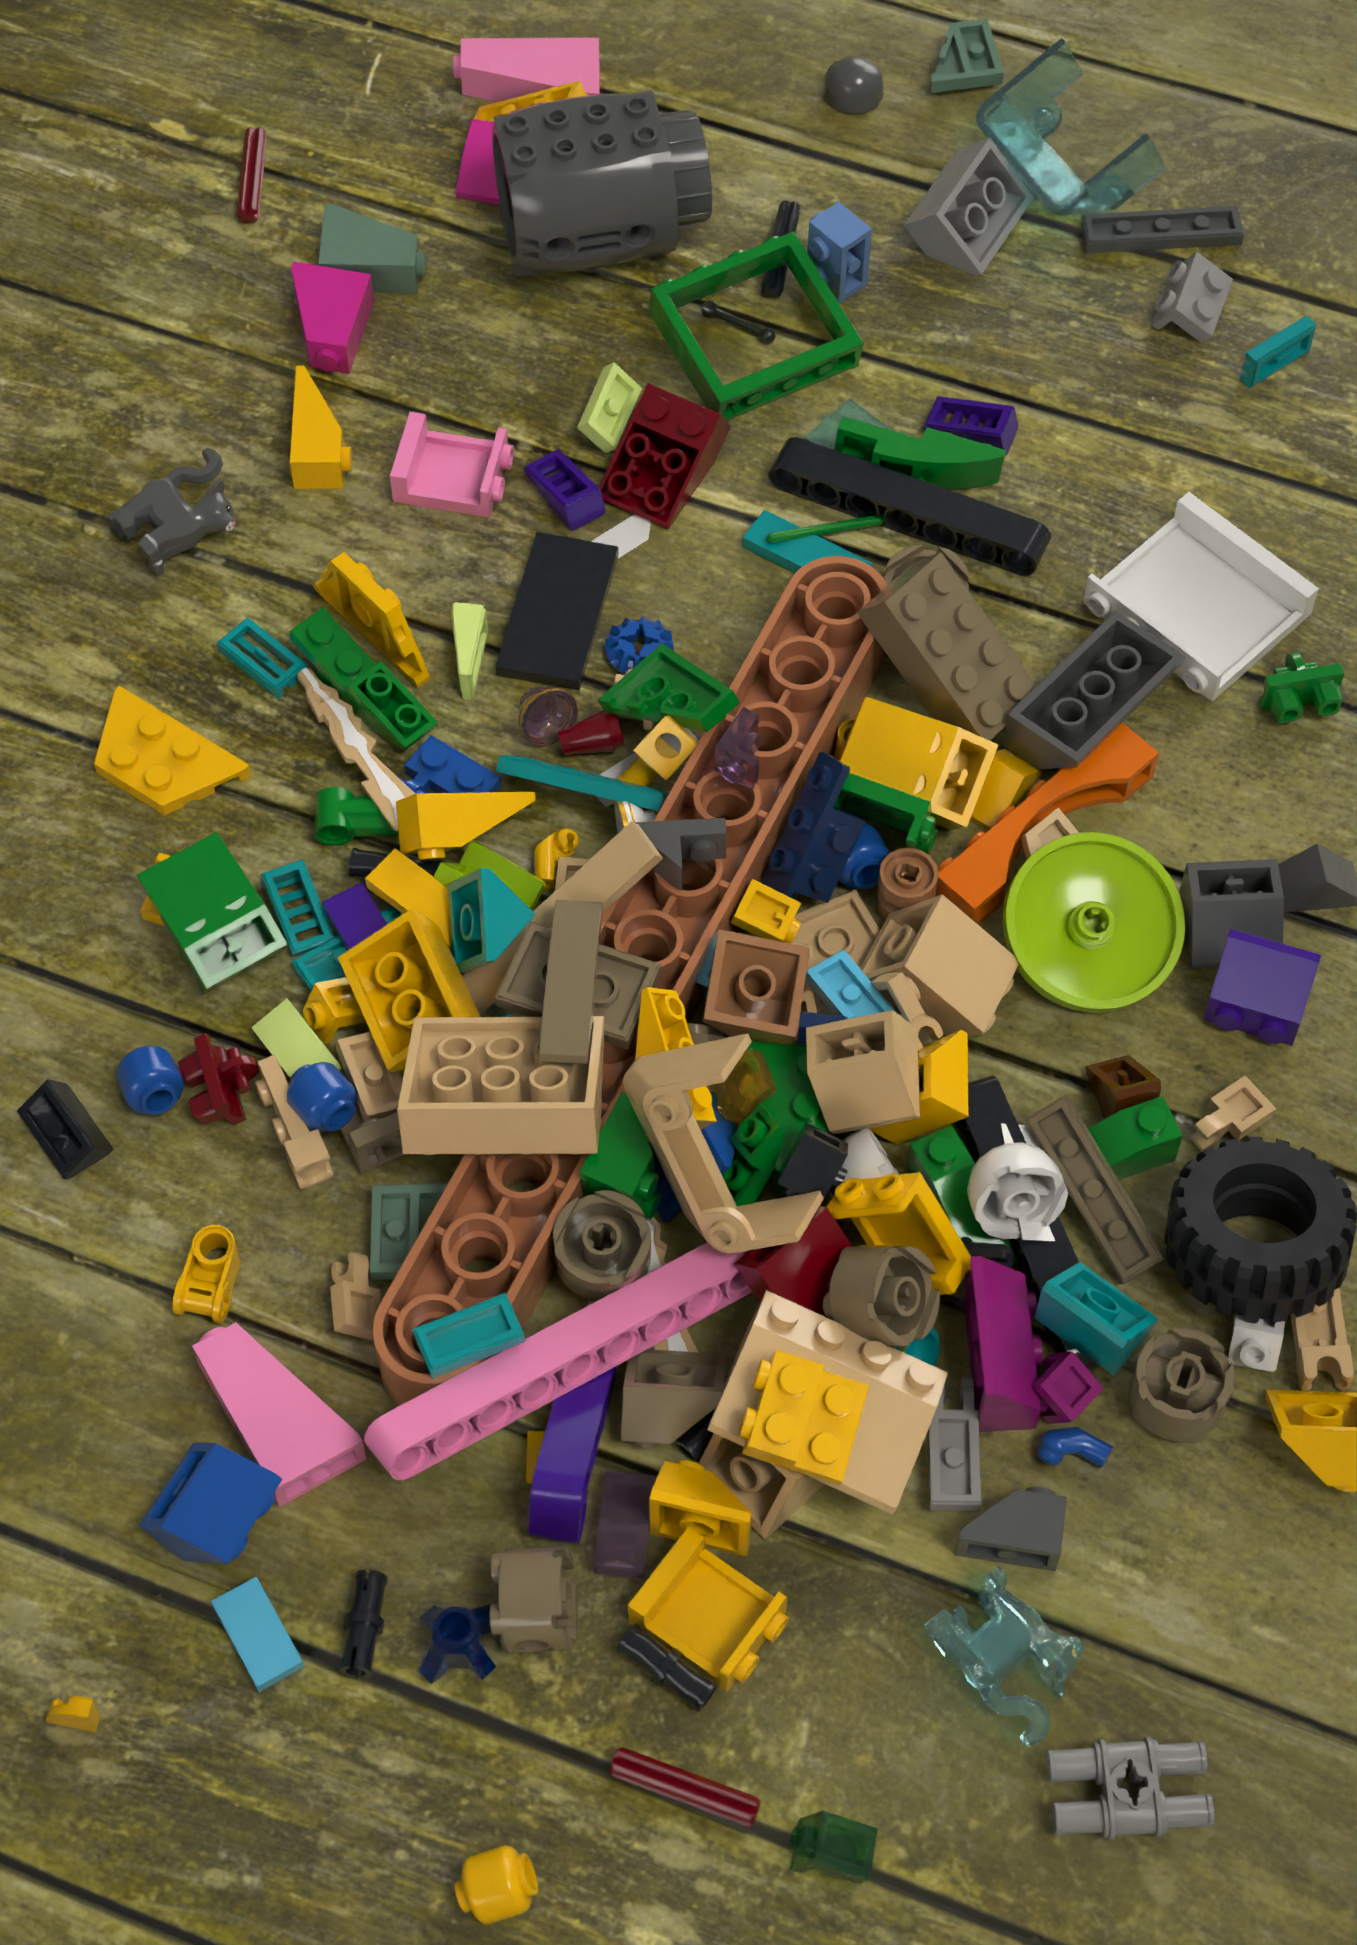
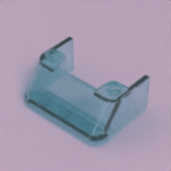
M1063 38L1059 39L982 103L977 111L976 121L986 138L990 137L1015 172L1052 214L1063 216L1113 211L1164 171L1166 167L1151 138L1145 133L1083 184L1045 140L1059 127L1062 121L1061 109L1054 98L1083 75Z

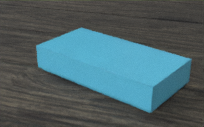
M257 1577L211 1601L258 1692L304 1668L300 1655Z

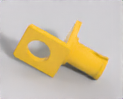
M666 715L644 736L633 750L639 757L618 777V780L647 786L658 774L667 780L692 754L698 741L672 717ZM665 733L675 735L680 741L681 751L679 753L675 751L660 735Z

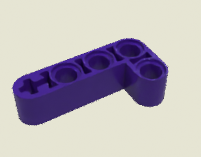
M617 1366L554 1400L532 1481L529 1536L579 1545L586 1516L588 1486L614 1388Z

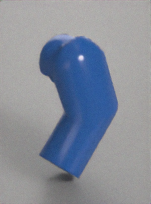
M1068 1427L1045 1432L1040 1438L1042 1444L1037 1449V1455L1043 1462L1056 1466L1062 1461L1064 1454L1076 1453L1102 1468L1114 1446L1079 1427Z

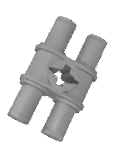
M1144 1737L1143 1741L1105 1743L1104 1739H1100L1092 1743V1748L1047 1750L1046 1771L1049 1783L1095 1780L1096 1785L1100 1787V1795L1096 1801L1055 1802L1052 1804L1054 1835L1101 1833L1102 1838L1115 1840V1836L1154 1834L1156 1838L1167 1834L1168 1829L1212 1827L1214 1825V1805L1211 1794L1165 1797L1159 1787L1161 1776L1206 1774L1207 1753L1204 1742L1158 1744L1156 1739ZM1125 1774L1130 1779L1132 1787L1140 1788L1133 1804L1127 1789L1119 1788Z

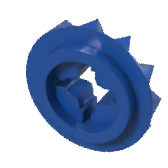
M642 615L639 620L632 621L625 617L621 625L612 626L608 638L605 639V652L611 665L618 671L626 674L628 669H633L661 643L673 651L674 645L671 631L665 630L660 620L651 622ZM642 636L645 639V644L642 650H640V654L636 655L634 644L636 639Z

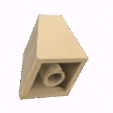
M942 894L889 913L860 969L870 981L875 980L884 973L903 972L905 976H908L916 984L921 995L919 1002L927 1016L935 1018L940 1024L943 1034L947 1036L963 1030L968 1033L969 1038L983 1035L991 1028L996 1019L994 1013L1002 997L1013 986L1014 979L1012 977L1019 964L1011 952Z
M714 1433L699 1464L705 1467L706 1471L713 1472L752 1513L751 1526L764 1539L770 1536L825 1485L805 1474L743 1455V1446Z

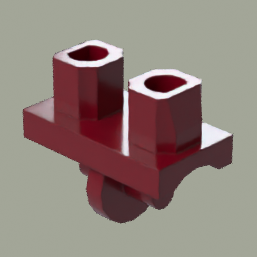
M206 1033L194 1038L196 1051L178 1061L181 1075L187 1084L195 1087L206 1082L208 1089L190 1098L189 1104L192 1115L204 1125L225 1118L233 1125L247 1120L239 1094L250 1091L249 1081L259 1073L256 1059L251 1056H241L240 1049L237 1047L226 1050L223 1046L212 1045L210 1036Z

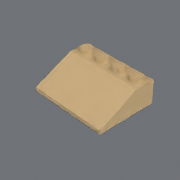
M593 1016L588 1064L539 1061L542 1017L414 1018L397 1108L403 1154H598L602 1106L604 1016Z
M766 1290L746 1330L707 1430L744 1447L746 1439L738 1436L740 1425L746 1408L755 1409L760 1390L752 1388L754 1377L760 1360L769 1361L776 1349L825 1365L824 1371L867 1384L869 1389L843 1482L840 1485H836L814 1477L811 1478L893 1515L898 1507L936 1412L948 1373L879 1341L867 1340L840 1323Z

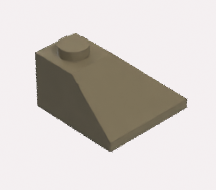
M647 1349L628 1359L623 1386L621 1441L632 1442L634 1445L643 1448H654L661 1444H672L717 1406L725 1383L727 1354Z

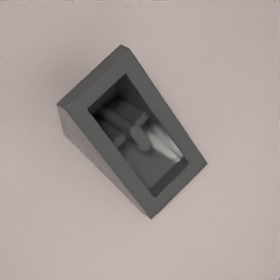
M1318 843L1278 864L1284 896V913L1357 906V876L1353 863Z

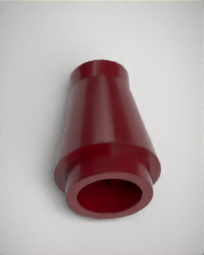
M604 710L567 729L558 731L564 756L616 752L615 747L625 745L617 714L605 713Z

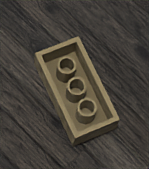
M942 552L912 563L858 612L860 618L933 719L960 727L991 741L1006 726L1008 713L1036 687Z

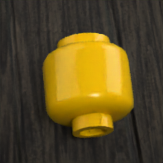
M508 1845L468 1857L462 1867V1879L455 1882V1892L464 1913L472 1911L480 1923L488 1925L527 1912L532 1902V1896L538 1894V1882L529 1856L526 1853L519 1854L513 1847Z

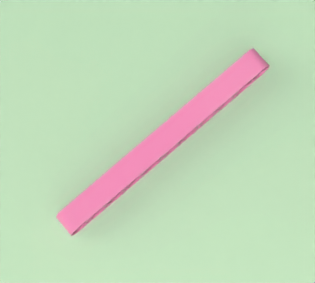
M708 1242L526 1338L524 1343L494 1355L383 1414L368 1427L364 1436L366 1446L393 1479L406 1480L752 1293V1290L734 1265L748 1251L724 1253L713 1248Z

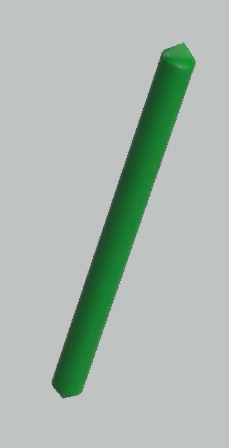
M879 514L878 518L873 515L772 532L767 535L765 540L769 543H777L811 535L818 536L882 525L885 522L884 514Z

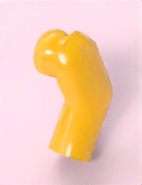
M563 828L552 833L540 842L534 850V876L545 882L544 890L555 888L556 867L558 866L559 857H570L579 844L577 834L570 828Z

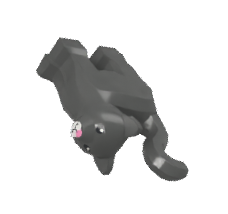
M206 448L202 451V456L207 463L205 467L198 469L180 466L162 478L147 482L139 494L108 516L112 529L122 540L126 538L131 539L137 535L138 527L144 523L152 526L154 530L144 535L138 542V545L148 558L145 561L147 567L157 577L165 572L163 563L170 557L193 548L208 533L232 531L235 527L236 521L233 508L223 493L225 484L221 478L210 487L193 507L183 499L177 490L178 486L183 482L204 484L213 481L220 474L223 461L221 456L213 449Z

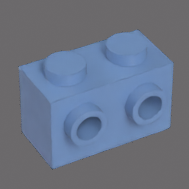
M837 202L827 210L818 212L809 221L807 253L840 304L868 284L872 228L840 202Z

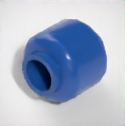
M864 824L839 878V881L848 888L867 889L878 884L881 863L890 853L879 832L870 824Z
M159 1046L136 1048L120 1061L116 1070L117 1083L125 1101L133 1111L140 1114L158 1115L165 1113L180 1099L184 1090L183 1077L175 1060L167 1050Z
M319 1062L312 1065H304L292 1075L290 1086L287 1090V1103L312 1131L316 1129L319 1132L337 1131L349 1123L356 1111L357 1092L353 1085L333 1064Z

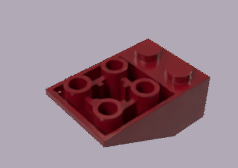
M647 383L599 485L603 500L669 529L713 466L731 426L720 413Z

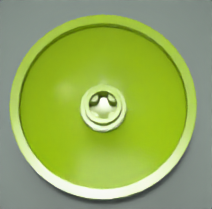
M1084 832L1055 839L1042 846L1026 860L1014 876L1006 893L1002 913V927L1007 950L1015 956L1019 964L1017 970L1033 989L1048 1000L1071 1010L1086 1013H1106L1122 1010L1142 1001L1167 979L1182 951L1185 936V915L1181 897L1175 883L1165 868L1150 853L1135 843L1115 835Z

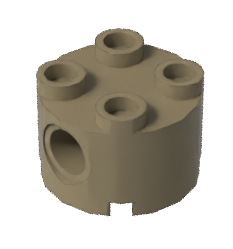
M1182 1327L1170 1329L1167 1334L1160 1335L1157 1338L1154 1336L1148 1340L1137 1358L1135 1372L1130 1379L1129 1400L1132 1418L1135 1422L1162 1439L1179 1442L1186 1441L1189 1443L1203 1440L1218 1425L1234 1390L1235 1370L1232 1361L1229 1363L1228 1358L1225 1356L1223 1346L1216 1339L1200 1330Z
M567 1546L505 1549L504 1553H493L491 1558V1576L493 1584H499V1603L491 1604L490 1626L493 1635H500L503 1650H507L510 1653L573 1649L572 1640H576L578 1598L576 1581H570L565 1574V1569H575L571 1551Z

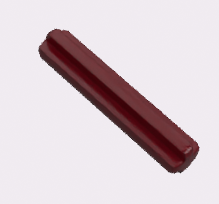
M253 127L247 128L244 136L237 203L238 219L242 223H255L259 219L267 142L266 131L261 127L256 129Z
M624 1747L617 1749L610 1764V1774L617 1779L746 1827H751L756 1821L760 1809V1799L751 1794Z

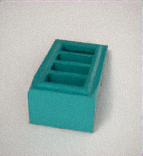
M304 859L261 873V886L282 935L288 944L287 946L292 957L309 952L335 938ZM297 883L301 888L281 896L278 893L279 889ZM302 898L306 899V904L285 911L284 904ZM312 913L314 918L291 926L289 919ZM315 927L319 928L321 934L299 942L297 941L295 934Z

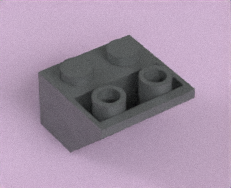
M1277 859L1186 864L1179 893L1185 915V933L1191 969L1219 968L1230 929L1283 944L1284 896Z

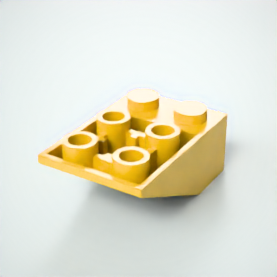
M865 696L839 761L850 767L849 773L930 801L932 817L937 818L936 824L948 830L967 828L998 744L960 727Z

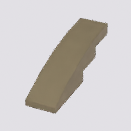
M556 900L541 1024L539 1061L588 1064L595 1008V986L599 962L603 902Z

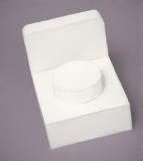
M1234 1313L1232 1338L1228 1353L1229 1363L1232 1361L1233 1365L1274 1372L1277 1368L1283 1341L1285 1321L1271 1323L1270 1318H1259V1322L1244 1321L1243 1315Z

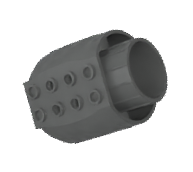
M652 90L571 97L539 103L511 111L507 115L494 117L492 151L500 204V217L515 278L552 272L600 268L640 258L670 254V252L675 251L677 248L678 226L704 222L711 217L712 184L705 138L698 115L693 110L660 114Z

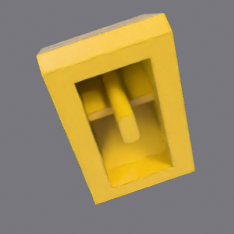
M1007 749L996 751L970 821L989 831L996 825L999 816L1012 805L1017 807L1041 776L1042 769L1034 768Z

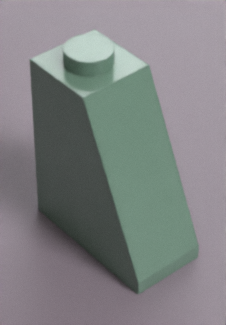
M325 204L319 266L371 274L373 292L418 293L419 277H426V252H419L417 235L334 204Z

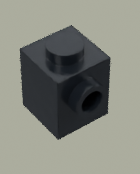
M805 1122L779 1171L778 1183L784 1186L783 1192L787 1196L821 1191L823 1198H825L827 1193L835 1195L836 1188L844 1181L848 1172L847 1169L842 1167L848 1156V1143Z

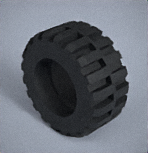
M1248 1137L1247 1142L1238 1143L1235 1138L1220 1143L1217 1150L1213 1146L1197 1154L1196 1160L1193 1159L1187 1162L1182 1168L1179 1178L1174 1181L1171 1191L1164 1243L1167 1245L1166 1257L1169 1265L1175 1270V1277L1185 1289L1193 1288L1192 1296L1205 1306L1209 1302L1216 1306L1218 1313L1228 1317L1235 1313L1243 1315L1244 1321L1259 1322V1318H1270L1271 1323L1288 1320L1289 1314L1294 1313L1298 1318L1313 1312L1315 1304L1318 1307L1322 1306L1334 1296V1291L1341 1287L1349 1266L1357 1229V1208L1355 1202L1351 1199L1352 1192L1342 1178L1336 1179L1337 1171L1325 1160L1321 1163L1315 1159L1316 1155L1314 1152L1304 1147H1301L1300 1150L1289 1147L1290 1142L1276 1139V1142L1272 1143L1264 1142L1263 1137ZM1238 1216H1262L1282 1223L1298 1237L1278 1243L1257 1242L1234 1233L1223 1222Z

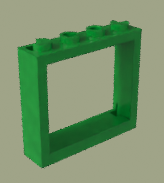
M794 231L780 237H770L761 245L746 251H735L724 260L711 265H701L687 275L674 280H664L651 289L649 304L651 317L705 407L720 413L726 421L859 366L864 343ZM787 264L833 340L723 386L677 308Z

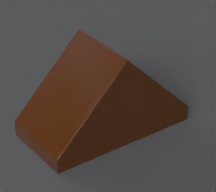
M1130 1055L1085 1066L1089 1082L1104 1119L1120 1110L1160 1096L1162 1089L1160 1079Z

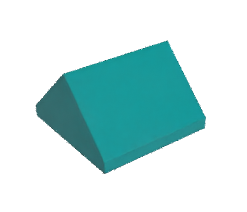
M480 868L447 884L451 951L461 975L496 961L536 915L490 868Z
M1081 1262L1045 1283L1041 1290L1034 1317L1113 1376H1115L1159 1320V1318Z

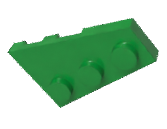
M662 643L597 700L603 710L608 713L658 723L668 715L681 727L708 732L716 724L724 720L727 714L740 704L733 690Z

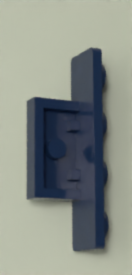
M820 752L814 765L808 772L807 781L796 805L789 814L788 822L780 840L771 853L769 864L760 883L790 898L796 892L826 903L829 902L866 822L854 814L834 808V804L850 772L848 765L827 753Z

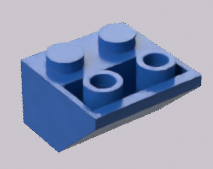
M193 1443L139 1524V1527L182 1561L228 1565L246 1547L248 1542L247 1534L257 1518L262 1517L273 1505L276 1497L274 1492L283 1479L276 1473L217 1443Z

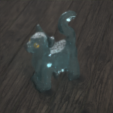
M998 1566L981 1579L984 1591L978 1595L983 1610L991 1618L977 1631L972 1630L967 1624L968 1613L959 1605L953 1610L952 1614L943 1609L925 1623V1633L944 1657L963 1669L966 1680L980 1691L987 1706L999 1715H1024L1029 1719L1030 1724L1021 1735L1020 1740L1025 1746L1036 1745L1046 1737L1050 1729L1049 1713L1042 1703L1027 1695L1006 1696L1002 1691L1001 1684L1018 1665L1027 1658L1033 1660L1044 1682L1054 1695L1060 1699L1065 1694L1063 1683L1075 1671L1078 1659L1084 1648L1076 1636H1064L1050 1631L1034 1608L1012 1595L1006 1589L1007 1574Z

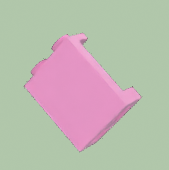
M410 412L390 473L393 502L490 518L494 502H501L505 486V479L502 477L504 469H511L514 457V446L508 444L507 429L498 427L494 441L429 431L427 429L426 414Z

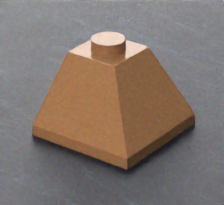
M719 929L717 931L702 1021L731 1037L748 1033L751 1041L790 1045L797 1035L810 948Z

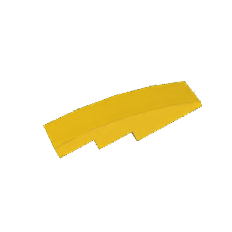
M394 849L365 878L366 887L399 910L401 915L413 908L438 924L451 951L448 888L400 851Z

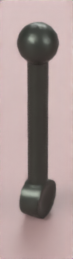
M706 301L702 304V314L706 318L716 316L760 336L761 341L767 344L775 340L776 334L771 328L762 329L718 309L714 301Z

